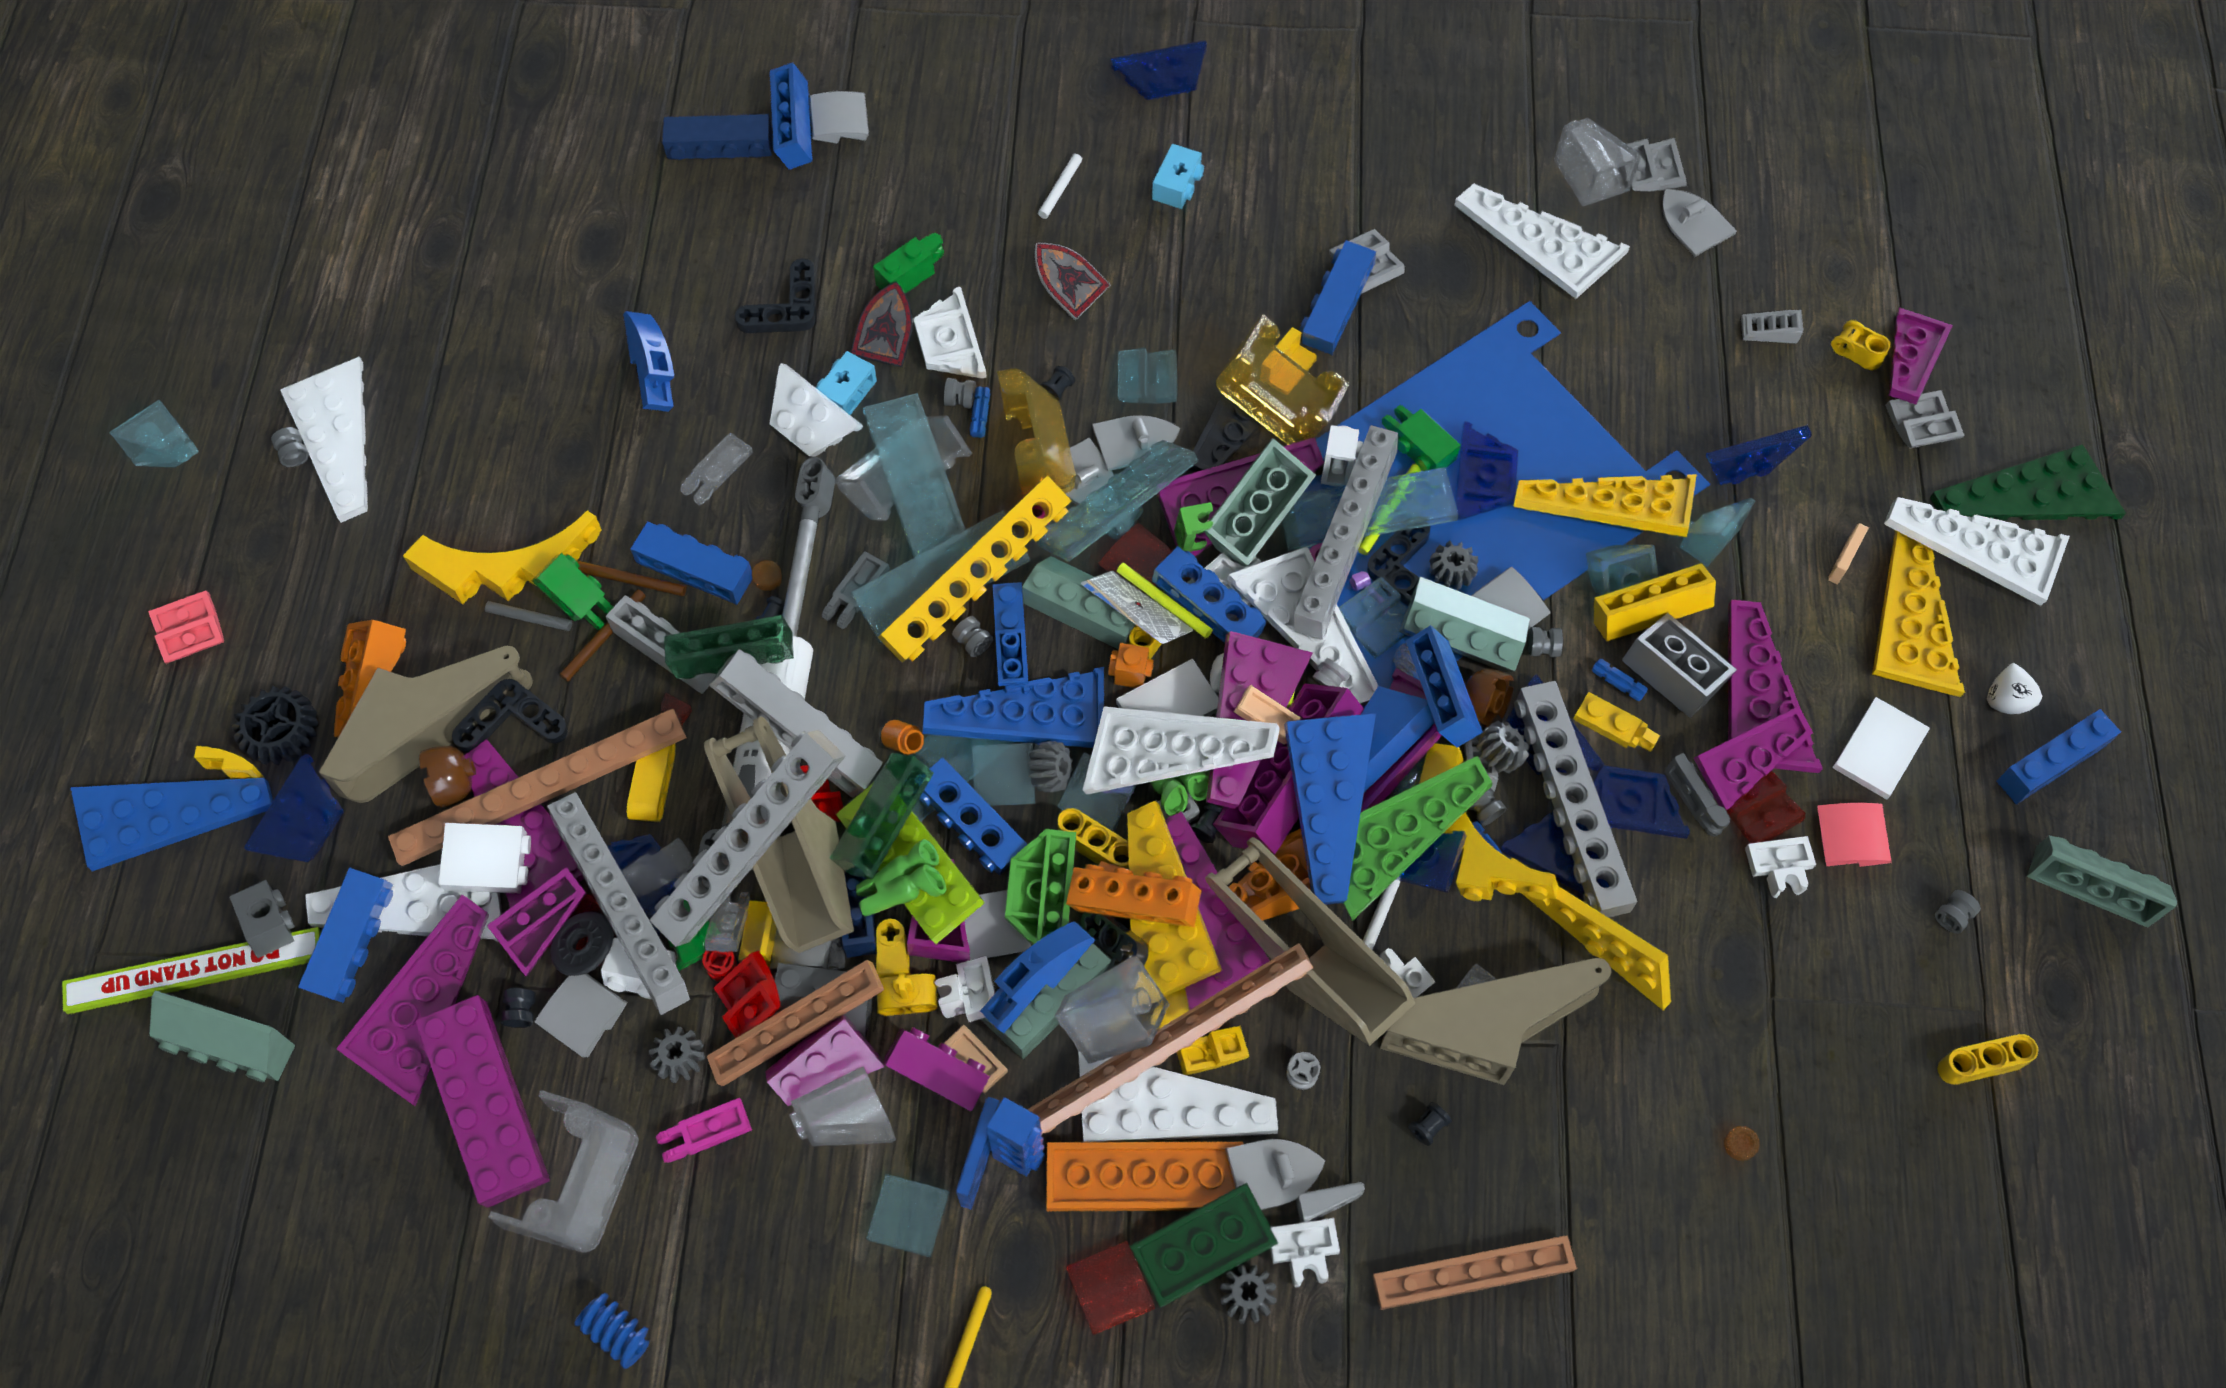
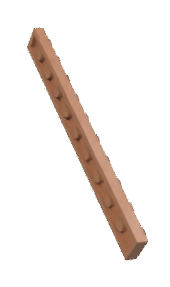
M672 708L388 836L397 863L404 866L442 849L445 823L495 825L687 738L675 710Z
M1298 943L1027 1109L1040 1117L1042 1134L1052 1131L1067 1118L1080 1114L1085 1107L1095 1101L1106 1098L1113 1090L1126 1082L1134 1081L1141 1073L1154 1065L1163 1063L1167 1057L1180 1049L1191 1046L1195 1040L1208 1032L1219 1029L1223 1023L1238 1014L1245 1013L1252 1005L1265 997L1273 996L1283 986L1293 980L1302 978L1308 971L1313 969L1306 952Z

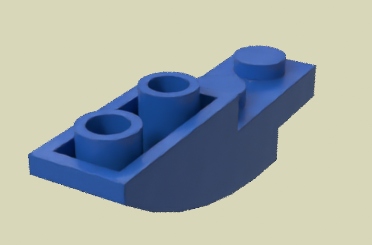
M625 311L623 315L630 362L637 364L643 409L669 412L673 408L670 381L675 376L670 353L662 331L650 314Z
M1022 582L993 584L999 686L1029 684Z
M1075 921L1046 935L1017 957L997 977L994 982L1000 988L980 1012L998 1030L1005 1033L1046 984L1052 989L1055 988L1095 939Z

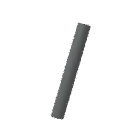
M487 601L485 605V612L565 631H570L572 628V620L492 601Z

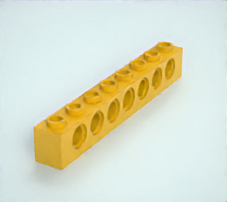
M1047 475L881 633L878 638L901 662H904L907 658L914 661L925 650L921 645L928 638L932 641L937 639L946 630L942 625L949 618L955 621L967 610L963 605L970 598L976 601L987 590L984 587L985 583L991 578L996 582L1008 570L1004 565L1010 559H1013L1015 562L1018 561L1028 551L1025 545L1031 539L1037 542L1049 531L1045 526L1052 519L1057 523L1069 512L1065 507L1071 500ZM1034 505L1043 508L1045 512L1043 519L1036 518L1033 515L1032 507ZM1013 525H1020L1024 529V538H1017L1013 535ZM993 544H998L1004 549L1003 558H997L992 554L991 546ZM972 564H979L983 568L984 575L982 578H976L972 575L970 571ZM956 583L962 587L963 596L961 598L951 595L949 590L951 584ZM931 603L941 606L943 614L940 618L930 615L929 605ZM910 623H916L921 627L922 634L920 638H913L908 634L907 628Z

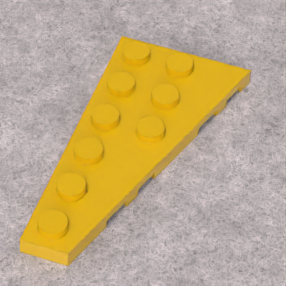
M1697 474L1687 475L1686 479H1673L1672 475H1661L1660 480H1646L1642 476L1598 478L1597 482H1584L1583 478L1572 479L1571 483H1557L1553 479L1519 480L1514 507L1687 537Z
M1895 530L1872 675L1961 697L1965 691L1963 683L1959 681L1957 672L1959 664L1953 654L1951 645L1953 637L1945 602L1941 600L1939 588L1941 584L1939 576H1936L1933 565L1935 560L1933 549Z
M1153 801L1127 813L1129 870L1133 872V875L1144 876V872H1153L1162 875V879L1173 880L1174 876L1187 877L1159 804ZM1199 908L1194 927L1130 919L1131 931L1144 940L1148 946L1147 961L1132 990L1134 1008H1141L1222 971Z
M1513 857L1511 858V860H1513V861H1515V862H1517V863H1519V864H1521V865H1523V866H1526V865H1524L1523 863H1521V862H1519L1518 860H1516L1515 858H1513ZM1561 887L1558 888L1556 899L1546 898L1538 900L1531 898L1528 894H1523L1580 941L1592 955L1607 961L1613 970L1664 1011L1670 1004L1667 954Z

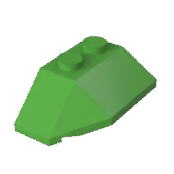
M1045 829L1036 839L1011 858L1005 919L1032 945L1046 935L1068 924L1070 906L1066 902L1073 874L1076 832Z

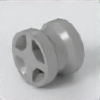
M1326 658L1323 662L1324 667L1322 670L1316 672L1312 677L1320 685L1339 687L1351 675L1336 662Z
M1308 1052L1295 1054L1289 1061L1286 1073L1291 1086L1300 1090H1306L1314 1086L1320 1074L1319 1061Z

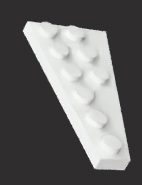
M1475 184L1456 198L1455 206L1575 299L1624 257L1630 246L1623 243L1619 246L1606 241V236L1600 234L1594 236L1582 231L1581 226L1543 211L1541 214L1528 209L1529 206L1523 203L1516 205L1506 201L1503 195Z
M360 357L280 389L340 522L368 511L367 481L365 480L366 456L364 454V444H366L365 410L362 392H364V383L362 381L363 362Z
M1899 497L1892 503L1884 522L1885 525L2040 606L2048 599L2069 539L2067 535L2059 534L2056 537L2045 534V530L2036 528L2032 531L2020 529L2017 524L1979 515H1973L1972 517L1959 515L1957 510L1948 509L1945 512L1933 509L1930 504Z
M1308 547L1228 575L1227 580L1262 613L1268 622L1294 648L1313 652L1309 663L1317 672L1321 671L1324 667L1323 662L1326 658L1333 660L1344 668L1351 676L1347 681H1343L1339 687L1348 688L1362 706L1367 705L1378 684L1337 604L1323 640L1294 631V613L1315 563Z
M1104 706L1083 791L1087 795L1274 757L1280 728L1276 723Z
M441 864L381 878L393 884L391 889L393 890V897L388 907H384L379 917L381 925L378 932L392 931L398 934L429 936L460 896L464 895L489 914L481 938L494 939L499 942L487 925L503 914L500 893L444 890L438 885ZM341 887L306 894L308 923L312 927L324 928Z
M1078 1047L1080 1077L1114 1056ZM1156 1067L1149 1068L1134 1081L1126 1082L1113 1090L1106 1098L1095 1101L1082 1111L1084 1142H1147L1278 1133L1275 1098Z

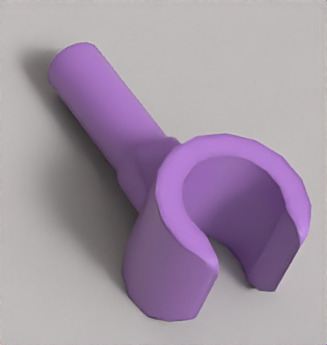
M1362 571L1352 575L1349 582L1354 591L1364 588L1366 593L1371 596L1379 607L1385 603L1373 589L1367 572Z

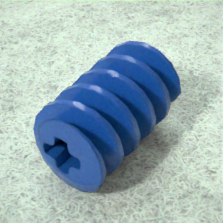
M604 1293L585 1307L575 1321V1326L581 1325L580 1330L584 1335L591 1334L590 1339L592 1342H601V1349L604 1352L611 1351L610 1356L612 1359H621L620 1364L626 1369L632 1366L646 1351L650 1343L649 1340H645L648 1328L644 1327L636 1332L635 1328L638 1320L635 1318L626 1324L625 1320L628 1316V1311L623 1310L618 1315L614 1314L618 1303L615 1301L606 1307L605 1303L609 1296L607 1293Z

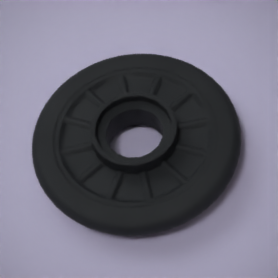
M583 912L568 919L551 944V960L555 968L565 975L579 976L598 967L607 957L613 943V928L608 919L597 912ZM588 937L585 947L576 950L578 941Z

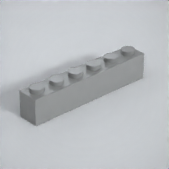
M740 649L727 659L709 684L711 688L752 720L760 716L764 717L777 739L791 750L793 749L791 743L800 733L819 730L846 755L828 779L852 798L867 788L883 763L876 758L873 751L852 739L849 732L833 724L825 713L813 708L805 701L801 694L789 689L781 682L777 675L765 670L752 655L744 653Z

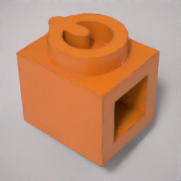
M1120 643L1119 651H1112L1108 675L1115 676V685L1137 688L1145 684L1146 676L1151 677L1154 664V660L1149 659V648Z

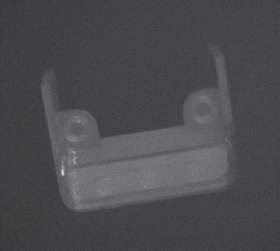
M948 416L919 417L905 425L835 479V483L840 491L869 520L886 521L891 513L892 500L907 489V485L912 486L915 479H921L931 470L941 469L945 471L956 463L954 460L956 457H968L972 452Z
M541 1090L538 1097L550 1110L565 1114L564 1126L571 1135L583 1139L558 1202L549 1199L534 1201L527 1208L523 1220L492 1211L488 1218L502 1229L578 1252H589L600 1243L638 1145V1135L630 1124L591 1105Z

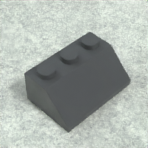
M1669 613L1665 614L1641 634L1622 659L1626 665L1689 718L1706 705L1737 670Z
M778 963L775 984L781 1007L771 1017L846 972ZM874 997L845 1013L865 1039H867Z

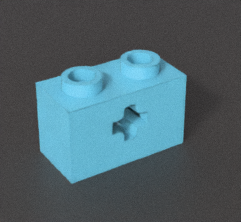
M1172 144L1153 181L1152 200L1182 209L1186 199L1190 200L1192 198L1195 181H1199L1204 171V165H1201L1202 153Z
M846 351L841 359H837L834 362L826 378L818 382L816 389L851 415L877 382L875 367Z

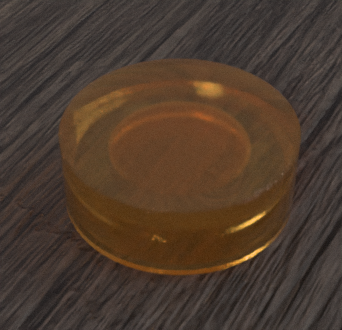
M765 560L754 566L752 578L759 589L772 590L781 583L782 573L777 563Z
M1738 1126L1726 1135L1724 1146L1732 1158L1746 1161L1757 1154L1760 1148V1141L1752 1129Z

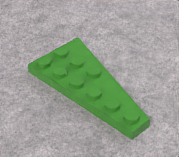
M1478 756L1360 813L1347 900L1343 903L1352 921L1492 787V781Z

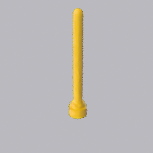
M987 1286L981 1287L978 1291L944 1388H958L992 1294L991 1289Z

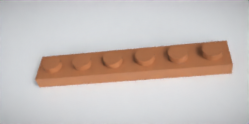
M869 960L862 962L707 1055L716 1083L725 1086L884 991L874 964Z
M1567 1235L1376 1273L1372 1277L1380 1310L1572 1272L1577 1267Z

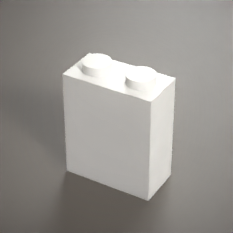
M445 823L438 885L447 891L521 894V887L527 884L528 867L524 866L525 854L530 853L531 836H527V832L522 826Z

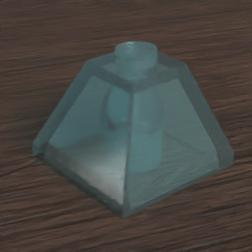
M160 400L109 432L135 466L175 468L199 452L189 436Z
M1748 498L1705 513L1696 523L1690 521L1687 537H1684L1680 548L1708 567L1741 529L1755 500Z
M1612 545L1586 553L1589 579L1597 596L1658 577L1655 547L1653 545Z

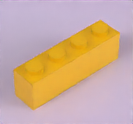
M1701 563L1595 597L1594 624L1605 640L1610 641L1650 628L1667 613L1678 619L1714 607L1716 581Z

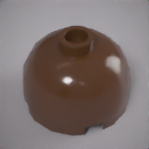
M1482 669L1472 674L1468 680H1464L1479 724L1484 729L1492 724L1498 714L1503 719L1513 696L1514 687L1509 686V680L1514 681L1513 677L1499 670Z
M436 746L420 752V769L427 767V778H423L436 806L440 805V808L453 805L463 800L469 794L473 784L472 776L476 775V768L471 758L466 759L460 750L450 746Z

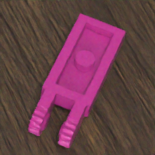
M737 1098L678 1122L679 1125L657 1134L656 1140L658 1144H665L683 1136L685 1144L669 1149L662 1154L663 1161L669 1163L684 1158L688 1154H695L752 1131L743 1102L741 1098Z

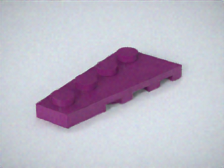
M1898 309L1895 323L1889 396L1917 405L1953 325L1909 310Z
M1798 706L1693 759L1718 806L1724 807L1727 811L1735 801L1754 787L1755 783L1775 768L1774 766L1813 734V731Z

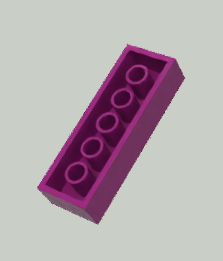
M1304 684L1288 710L1299 716L1300 720L1361 715L1364 708L1348 688ZM1277 741L1274 757L1261 759L1239 806L1235 809L1224 807L1213 825L1233 847L1246 849L1248 847L1247 841L1254 837L1275 855L1291 828L1297 822L1299 814L1287 743L1284 745Z
M477 995L416 1020L415 1022L478 1204L488 1208L549 1182L550 1178L487 1002Z

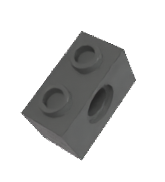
M267 880L229 896L246 941L257 958L294 942L290 929L295 927L289 912L287 910L283 912L281 908L286 905V902L280 890H272Z

